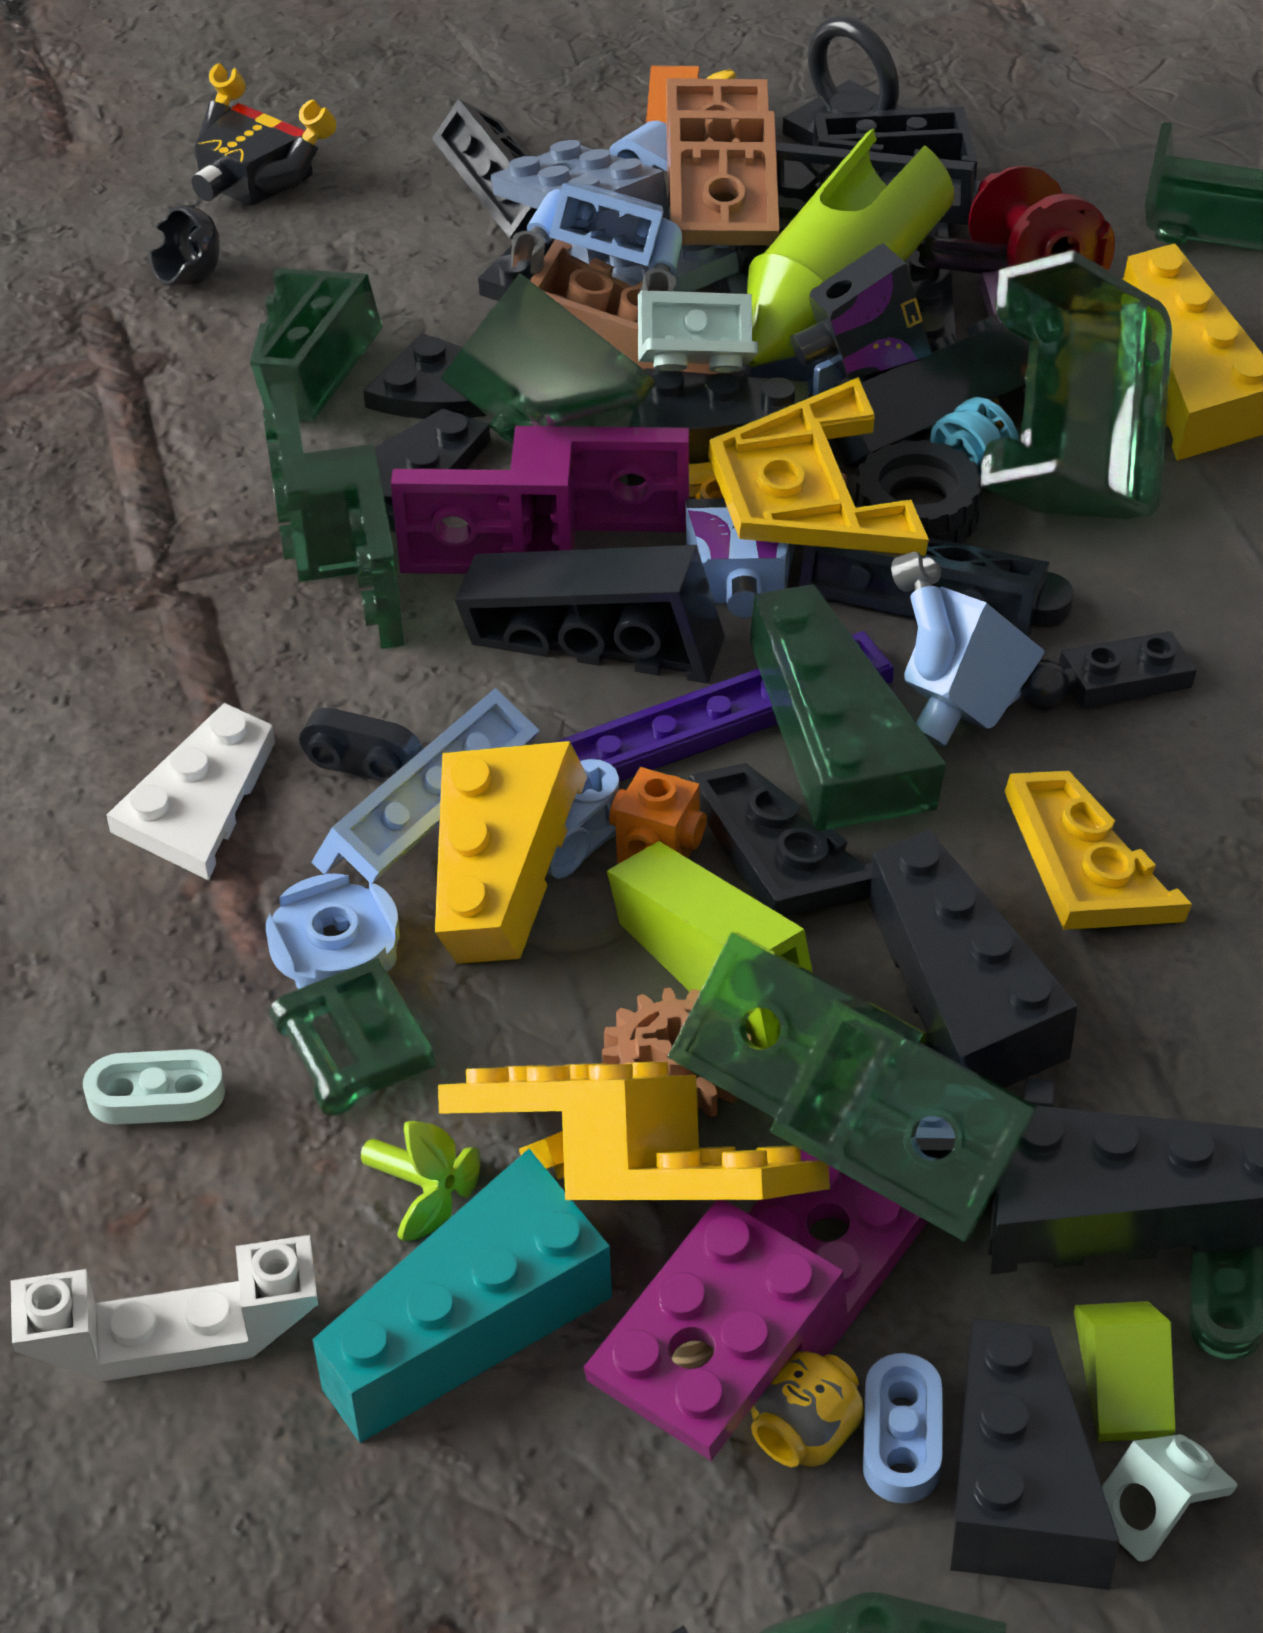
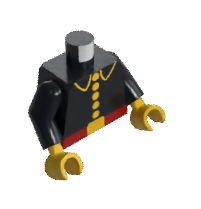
M221 63L214 65L210 70L209 80L218 93L215 101H209L194 147V155L199 171L191 179L195 193L202 200L208 202L220 194H224L246 205H255L283 190L295 188L302 180L313 175L312 160L319 149L315 144L318 139L330 137L337 127L332 113L326 107L321 108L315 100L307 101L299 112V119L307 128L305 131L241 103H237L231 108L229 107L230 101L240 98L245 92L246 84L244 78L234 67L231 77L228 79L227 71Z

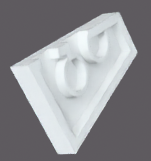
M223 703L106 814L110 832L209 880L216 866L215 854L222 839H229L236 824V810L243 796L251 793L275 744L272 724Z

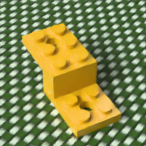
M668 1061L466 1069V1083L438 1085L439 1114L562 1111L565 1200H763L830 1189L829 1159L801 1160V1146L758 1147L756 1150L736 1151L735 1147L699 1148L696 1074L669 1075Z

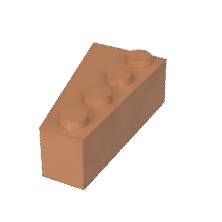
M555 239L544 257L543 269L533 275L523 292L513 345L529 350L539 357L553 358L579 367L591 375H602L631 385L639 391L644 368L654 369V362H638V295L643 281L636 286H631L612 276L614 268L612 265L596 257L588 264L571 255L572 245ZM687 363V369L681 370L684 372L717 374V372L709 370V364Z

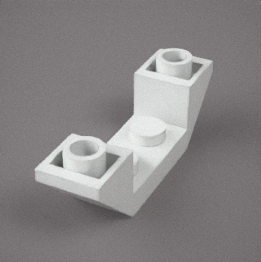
M310 1235L236 1246L239 1281L100 1303H95L86 1269L11 1280L12 1345L14 1351L103 1382L253 1358L318 1305Z

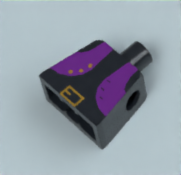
M884 243L876 246L812 289L809 294V301L816 324L790 336L794 352L804 367L827 356L832 364L846 378L850 379L909 363L932 354L907 264Z

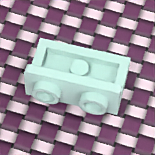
M641 290L639 293L638 362H654V369L659 371H681L687 369V363L709 364V370L712 372L732 373L741 371L743 365H748L758 354V342L752 341L751 294Z

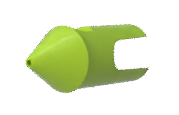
M871 129L855 145L765 253L752 260L748 272L747 294H751L752 341L758 342V354L748 366L756 367L796 357L790 336L816 324L809 301V294L812 289L882 243L906 262L950 209L954 201V186L951 177L939 158L927 146L924 145L887 186L877 175L871 164L870 148L876 141L874 129Z

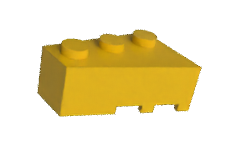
M570 741L443 753L435 933L456 964L521 958L547 888L545 877L556 847L561 848L568 831L565 826L576 793H582L588 777Z

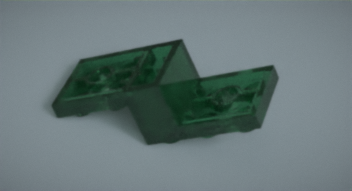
M293 383L270 386L273 409L262 410L266 441L267 444H271L267 445L278 523L290 522V525L279 526L284 560H296L299 582L357 574L359 588L370 587L369 591H361L365 626L377 625L381 649L404 646L395 555L374 444L304 453Z
M739 932L730 933L667 1058L775 1118L769 1130L771 1133L962 1241L970 1238L1038 1109L1032 1103L920 1043L919 1040L923 1035L922 1032ZM761 1007L771 1010L777 1016L781 1028L779 1039L773 1046L767 1049L755 1046L749 1040L746 1033V1023L753 1011ZM928 1116L943 1118L951 1125L954 1131L955 1144L953 1150L943 1159L930 1158L918 1147L916 1131L921 1121Z

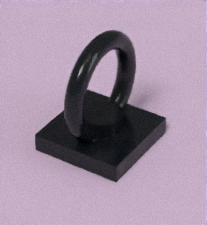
M847 16L829 18L816 28L809 43L808 66L812 83L819 97L783 117V134L802 145L813 146L814 114L906 109L898 105L899 78L894 60L887 46L875 31L865 23ZM840 36L847 37L856 42L867 53L877 72L880 87L879 95L851 80L837 87L835 86L827 61L828 47L834 38Z

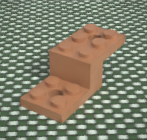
M667 78L668 205L670 207V220L681 229L683 236L682 245H771L779 236L775 115L774 111H769L768 79Z

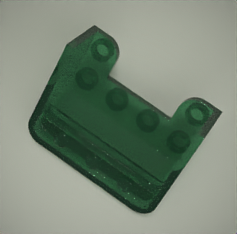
M1074 250L1000 269L998 292L995 300L996 314L1009 331L1030 342L1028 367L1025 373L1026 392L1024 416L1021 424L1022 439L1019 442L1011 437L993 439L988 443L981 461V486L1038 513L1133 519L1152 515L1159 506L1161 496L1172 347V324L1166 308L1157 299Z

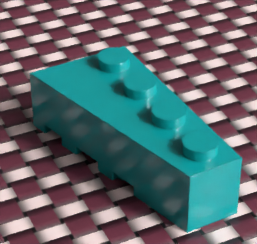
M530 1149L526 1150L313 1339L322 1391L358 1442L361 1443L612 1298L610 1246L572 1200H565V1191Z

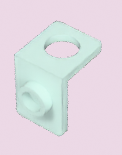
M1179 1434L1133 1441L1102 1486L1120 1541L1119 1543L1138 1561H1146L1154 1556L1190 1503L1230 1496L1238 1485L1214 1462L1212 1456L1203 1447L1186 1436ZM1132 1483H1137L1147 1488L1155 1500V1519L1145 1530H1137L1129 1526L1120 1512L1119 1502L1121 1494Z

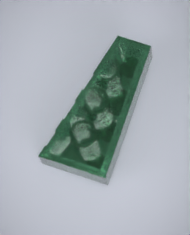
M814 584L754 594L749 642L814 827L819 831H824L829 828L835 829L937 810L946 763Z

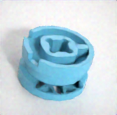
M975 397L966 400L954 412L938 420L931 430V443L950 445L952 449L962 451L968 455V459L971 462L974 461L979 468L978 475L982 476V486L993 479L998 472L1004 471L1012 465L1019 455L1020 442L1018 432L1011 418L1000 406L988 399ZM984 407H986L987 417L984 416ZM999 420L1005 425L1001 430L995 425V422ZM1003 440L1011 443L1012 445L1003 443Z

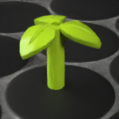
M419 1121L404 1123L407 1150L373 1138L364 1144L361 1151V1161L364 1165L419 1185L423 1189L424 1193L417 1197L410 1205L400 1224L397 1236L402 1241L422 1238L444 1224L451 1217L452 1213L451 1192L454 1190L460 1196L467 1199L477 1185L481 1167V1153L477 1147L463 1149L455 1160L456 1146L451 1136L436 1125Z

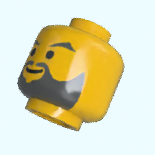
M808 1351L793 1353L751 1409L753 1419L751 1429L757 1443L775 1461L788 1467H795L799 1464L815 1467L828 1462L856 1431L864 1416L862 1397L857 1390L859 1381L855 1372L846 1362L831 1354H826L822 1357L817 1353Z

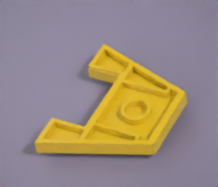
M859 377L710 439L708 458L739 539L908 554L915 551L920 553L921 556H926L929 539L912 500L855 508L827 439L873 433L875 414Z

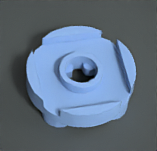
M334 873L314 876L288 888L279 897L280 907L273 914V917L269 913L266 921V934L272 961L285 976L295 980L297 988L307 995H321L330 989L344 988L362 983L377 974L389 971L395 965L397 959L396 948L400 938L397 908L391 896L375 883L371 884L369 882V889L361 885L350 884L349 875ZM334 925L338 931L345 932L337 936H324L323 928Z

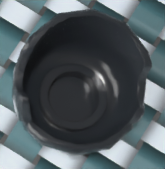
M195 205L172 207L165 220L156 224V228L163 233L164 238L159 247L149 252V261L154 276L163 285H185L203 282L214 272L220 255L219 233L215 223L209 215Z

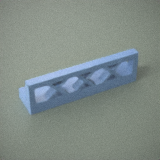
M494 688L337 822L329 831L311 863L323 874H327L345 858L372 884L440 824L443 753L530 745L540 730L502 693Z

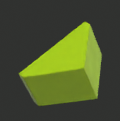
M1149 1301L1075 1305L1074 1318L1097 1441L1142 1440L1174 1435L1175 1408L1171 1322Z

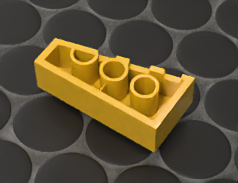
M1175 243L1128 256L1119 296L1128 298L1125 320L1134 321L1131 342L1135 352L1141 353L1145 364L1143 374L1148 387L1155 389L1160 402L1158 413L1163 426L1169 427L1173 436L1171 447L1176 460L1179 461L1263 435L1262 352Z

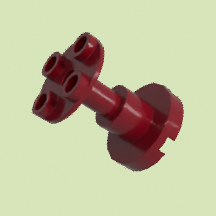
M1015 166L1005 169L1000 173H991L980 182L978 194L973 200L969 213L968 227L971 240L1008 245V266L1016 283L1036 299L1049 304L1070 303L1074 288L1085 290L1091 286L1095 279L1100 282L1108 273L1115 252V236L1110 223L1105 220L1102 212L1092 203L1078 195L1063 194L1057 181L1045 171L1032 166Z

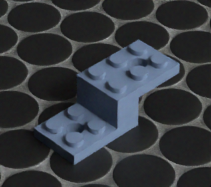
M577 140L557 142L550 146V152L537 157L524 156L516 158L509 162V168L490 175L494 195L538 209L549 192L561 189L563 183L587 184L662 206L664 211L662 218L670 220L663 170L643 165L639 159H624L611 155L610 151L606 149L594 150L581 146ZM568 243L573 246L572 256L588 264L596 257L614 267L612 276L631 286H636L643 281L645 273L649 270V266ZM681 245L674 274L677 282L674 292H693L739 272L737 252L718 245Z

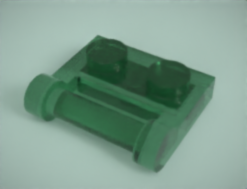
M378 958L287 993L274 1001L269 1009V1016L278 1033L290 1038L316 1085L313 1095L326 1115L336 1116L350 1110L360 1097L435 1067L432 1046ZM326 1013L355 1061V1064L338 1070L311 1023L313 1018Z

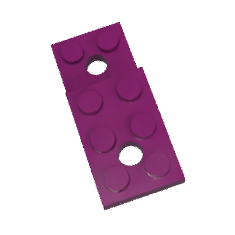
M515 426L510 470L393 469L391 492L400 573L466 574L475 554L574 550L576 531L686 532V499H690L689 428ZM625 474H636L643 477L646 481L637 486H629L621 483L618 478ZM451 516L459 517L465 520L468 525L462 528H452L445 525L441 519Z
M810 1135L801 1145V1160L829 1159L830 1189L758 1200L748 1214L726 1200H716L584 1366L586 1379L589 1383L710 1461L715 1458L793 1353L808 1351L823 1357L832 1351L930 1220L929 1203ZM824 1218L840 1219L849 1227L843 1237L830 1242L814 1238L809 1233V1230L814 1223ZM690 1341H701L711 1346L714 1354L705 1365L695 1369H686L672 1361L676 1349Z

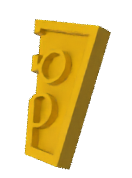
M1070 771L1013 773L1009 775L1004 793L1063 930L1186 921L1192 903L1178 888L1168 891L1153 875L1156 864L1142 849L1131 851L1112 830L1115 820Z

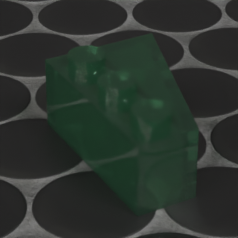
M275 268L273 274L275 283L274 293L267 296L265 306L268 316L266 323H261L259 326L250 365L267 417L291 418L295 421L315 420L383 328L368 274Z

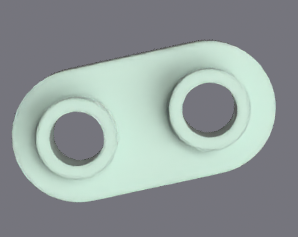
M195 1049L107 1055L93 1063L83 1078V1089L91 1114L98 1120L108 1124L197 1120L214 1112L220 1106L225 1096V1085L219 1062L211 1054Z

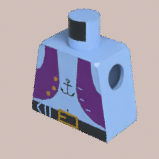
M724 498L686 499V545H697L714 602L727 603V608L731 614L747 618L756 615L761 610L764 602H780L786 595L795 544L739 539Z

